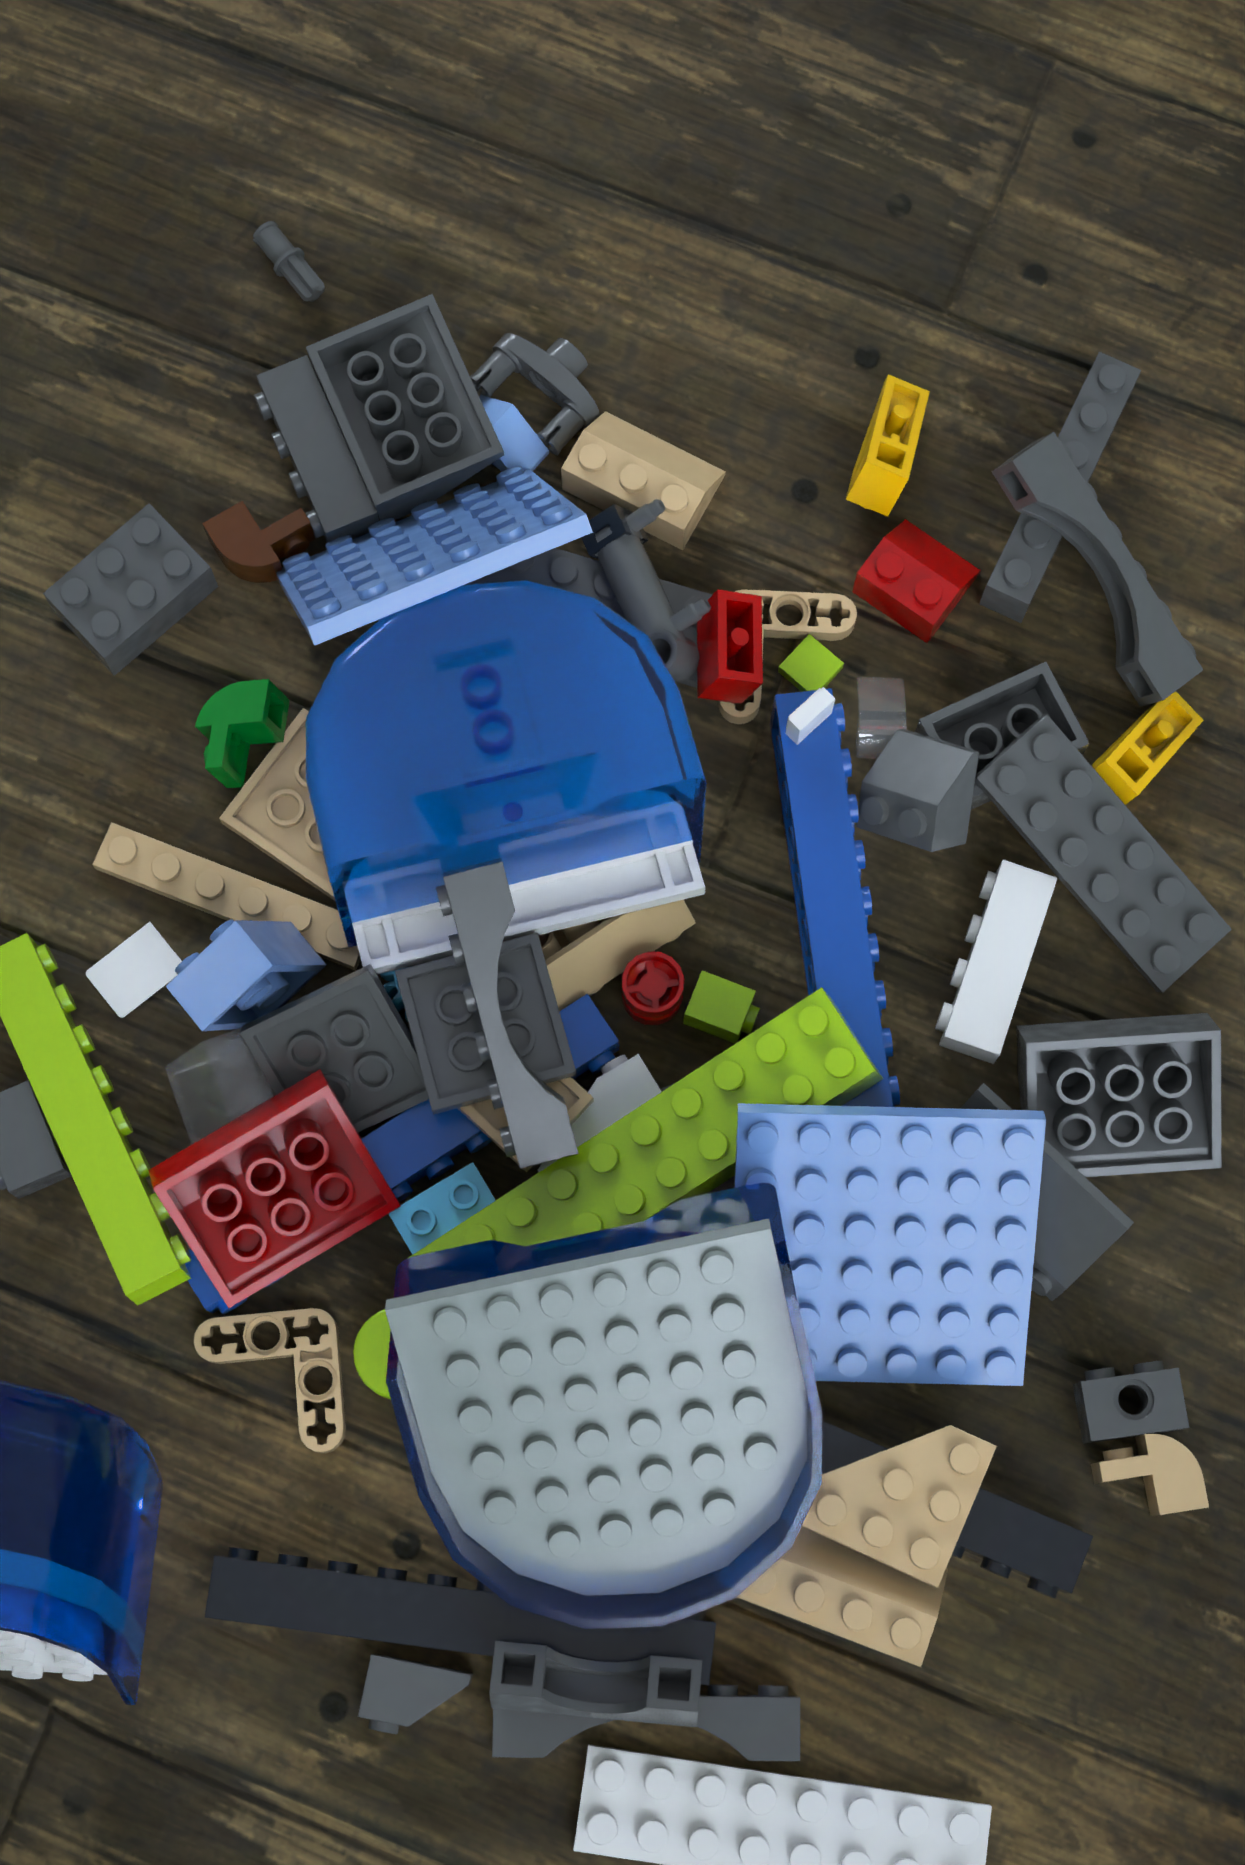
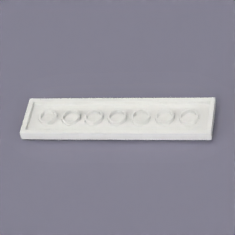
M588 1744L573 1851L663 1865H986L992 1806L989 1804Z

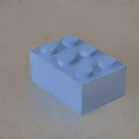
M228 920L210 935L212 943L200 954L198 952L191 954L176 967L175 972L178 975L166 987L202 1032L241 1029L243 1025L282 1007L320 972L326 964L292 922Z

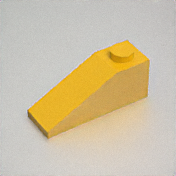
M888 374L858 455L846 500L858 504L865 509L889 516L910 476L930 391Z
M1175 691L1163 701L1154 703L1091 766L1126 805L1142 792L1204 720Z

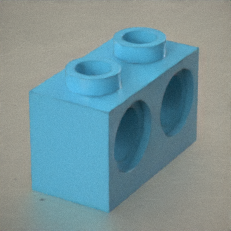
M472 1162L403 1203L399 1208L390 1212L389 1216L413 1255L496 1200Z

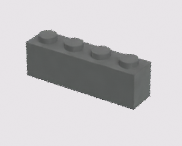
M303 356L256 375L261 392L254 394V398L264 421L272 418L278 431L272 433L271 436L281 460L290 457L295 470L289 472L288 475L298 499L307 496L312 507L311 511L306 512V516L311 523L315 538L324 536L328 543L345 535H351L352 539L370 533L368 527L379 521L377 511L308 356Z

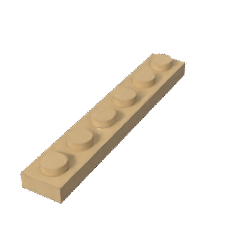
M111 822L92 864L96 870L227 921L292 922L321 958L355 971L361 960L349 914Z

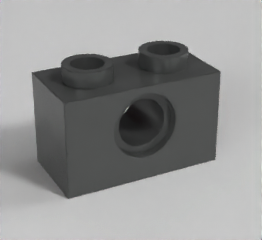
M1153 1361L1133 1365L1134 1374L1115 1376L1114 1367L1085 1371L1086 1381L1073 1384L1083 1444L1190 1428L1179 1368L1164 1370L1163 1361ZM1124 1387L1135 1390L1140 1397L1141 1406L1135 1415L1124 1412L1119 1405L1118 1396Z

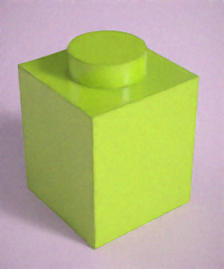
M702 970L685 1011L683 1024L736 1044L741 1032L751 1034L760 1007L752 1005L756 991Z

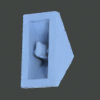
M480 395L479 398L504 451V456L492 464L500 471L521 466L523 471L527 469L533 471L549 454L548 448L513 404Z

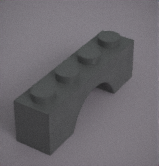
M495 1641L489 1691L491 1708L697 1727L702 1660L650 1655L644 1659L627 1662L593 1661L564 1655L547 1645Z

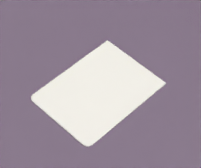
M149 922L86 971V976L120 1018H123L178 975L175 969L182 961L152 923Z

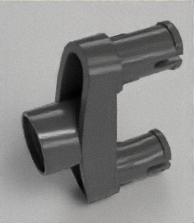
M506 333L493 346V354L473 375H470L476 391L478 392L482 388L481 395L491 398L498 387L513 372L520 373L557 403L562 409L542 431L537 433V436L546 447L549 444L551 445L549 452L554 455H558L581 428L585 429L600 415L595 401L577 379L587 368V360L572 343L563 338H558L547 351H544L520 336Z

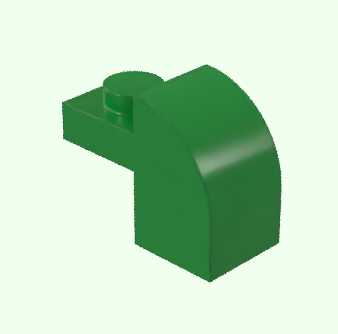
M269 679L236 682L220 689L205 703L198 715L195 727L209 740V744L205 747L204 751L205 769L226 788L244 786L250 745L284 742L290 700Z

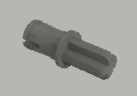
M274 221L262 224L254 232L253 241L274 264V273L279 277L284 276L303 301H316L325 291V286L304 260V251L299 247L295 248Z

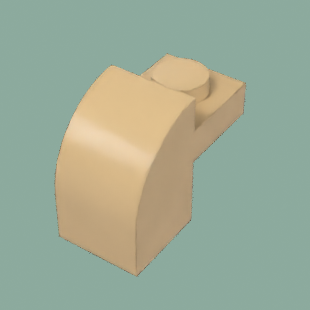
M1160 1434L1136 1436L1139 1456L1134 1457L1132 1447L1103 1451L1104 1461L1091 1464L1094 1484L1143 1476L1150 1516L1209 1508L1204 1478L1197 1459L1186 1446L1171 1437Z

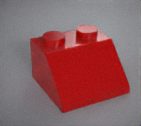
M905 519L883 537L858 570L852 592L928 644L978 577L981 570Z

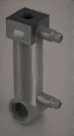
M655 499L634 512L613 504L589 520L593 533L581 537L589 556L599 559L637 643L636 658L640 668L649 675L672 682L687 680L695 673L699 665L700 655L694 641L686 637L683 631L701 620L702 616L710 611L711 606L706 599H700L695 603H690L677 613H674L643 545L648 541L643 528L656 520L657 516L665 511L663 502ZM671 647V656L665 664V654Z

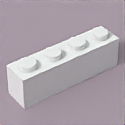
M1002 860L996 873L987 872L979 894V898L987 900L982 917L973 914L964 940L972 943L968 959H958L951 978L950 985L958 988L953 1004L944 1002L935 1027L936 1030L943 1032L939 1046L992 1064L1000 1056L1057 877L1006 860Z

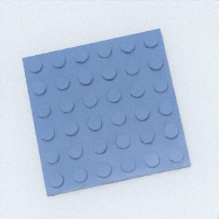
M518 466L500 472L496 475V482L480 488L478 483L462 487L453 493L454 499L438 505L437 501L420 504L411 510L412 516L395 522L394 518L380 520L368 527L370 533L352 539L351 535H345L331 540L325 545L327 550L313 556H309L308 552L293 555L282 562L283 570L277 572L276 575L281 588L313 644L317 645L593 533L586 513L530 469L523 471L522 467Z
M738 1103L733 1226L765 1219L770 1221L805 1381L1023 1386L1046 1127L1044 1111Z

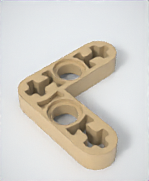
M747 589L735 591L762 596V613L764 604H770L769 624H762V660L763 638L805 639L810 634L816 640L836 641L846 638L854 629L857 617L856 606L845 595ZM790 604L799 608L802 613V620L793 626L782 624L778 620L776 612L783 605ZM810 606L817 607L815 616H829L831 609L837 608L840 609V616L848 617L842 619L840 626L837 627L831 626V619L827 617H816L815 626H808L811 614ZM762 685L746 699L752 702L746 703L742 711L735 710L734 703L718 701L719 711L723 718L734 724H745L753 720L759 711Z
M308 1308L215 1317L205 1320L199 1325L194 1335V1346L197 1353L211 1363L225 1364L294 1357L298 1426L301 1441L307 1448L317 1453H328L341 1445L345 1438L346 1425L339 1330L336 1321L328 1312L322 1309ZM313 1318H318L322 1326H328V1334L320 1336V1344L313 1345L312 1340L306 1336L293 1337L296 1348L287 1349L290 1334L285 1323L286 1320L294 1319V1329L309 1328ZM261 1323H274L279 1328L280 1340L272 1349L260 1350L253 1341L254 1330ZM245 1324L243 1340L247 1349L246 1353H239L240 1344L238 1343L222 1345L221 1353L215 1355L213 1348L205 1346V1338L213 1336L214 1328L220 1327L222 1334L234 1336L240 1335L237 1325ZM318 1366L325 1367L332 1374V1386L326 1393L314 1395L306 1388V1375L312 1368ZM335 1399V1409L325 1408V1419L328 1424L336 1426V1433L328 1435L327 1443L320 1445L319 1439L309 1434V1428L315 1427L318 1424V1413L316 1409L307 1412L306 1402L322 1404Z

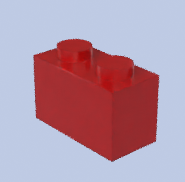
M717 589L707 600L711 606L710 611L697 622V647L700 655L697 667V698L742 704L763 684L762 596Z

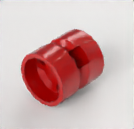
M648 951L634 957L627 964L622 974V1002L626 1012L635 1021L644 1025L663 1024L671 1020L678 1013L682 1005L684 992V975L680 965L671 956L662 952Z

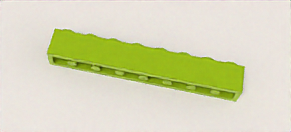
M26 933L0 946V1017L125 1296L138 1306L191 1279L185 1263L191 1261L192 1258L182 1237L179 1234L172 1236L165 1220L171 1217L157 1194L152 1193L146 1177L150 1176L148 1170L151 1168L140 1148L133 1151L126 1137L133 1133L131 1124L120 1106L115 1109L113 1108L107 1095L114 1091L113 1085L102 1065L94 1067L88 1054L95 1050L91 1037L83 1024L76 1027L70 1012L77 1009L74 1000L64 983L57 986L51 973L58 969L51 951L46 944L38 946L29 934Z

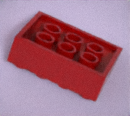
M321 1069L148 1170L153 1190L228 1308H231L401 1206Z

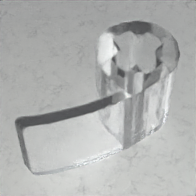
M857 678L859 711L856 728L857 758L878 759L895 732L899 729L907 730L905 689L902 678Z

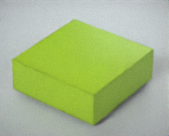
M808 634L780 664L778 672L801 692L825 688L843 669L844 663L813 636Z

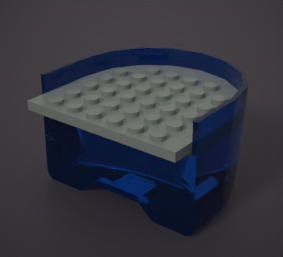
M757 1183L680 1199L646 1221L529 1246L487 1240L413 1256L398 1265L396 1269L394 1298L386 1300L385 1312L391 1329L386 1384L417 1493L452 1560L510 1606L583 1629L665 1626L736 1598L792 1548L822 1485V1408L795 1273L774 1185Z

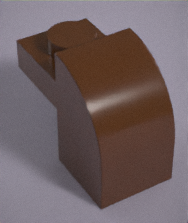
M241 501L202 523L209 542L225 567L235 576L255 583H267L278 580L276 573L283 570L280 559L285 556L289 558L304 552L310 542L315 540L311 523L302 508L260 530L246 505Z

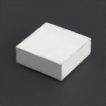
M824 687L822 689L819 688L788 716L785 734L798 745L832 714L835 698Z

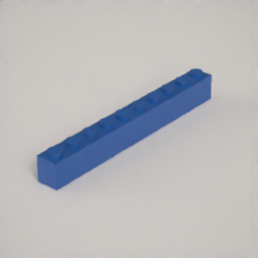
M588 994L559 1011L577 1074L571 1078L575 1079L590 1070L592 1075L597 1074L605 1064L616 1058L614 1053L619 1050V1040ZM429 1099L407 1109L362 1138L398 1202L413 1192L410 1185L427 1175L429 1180H433L453 1167L454 1163L451 1159L466 1149L471 1154L475 1153L492 1142L486 1134L457 1108L433 1115ZM191 1249L188 1250L192 1260L185 1263L191 1279L187 1281L207 1311L213 1314L220 1310L222 1314H226L248 1299L246 1298L228 1308ZM283 1277L279 1278L278 1280L274 1281L273 1283L269 1284L268 1286L274 1284L275 1282L279 1281V1280L282 1279Z

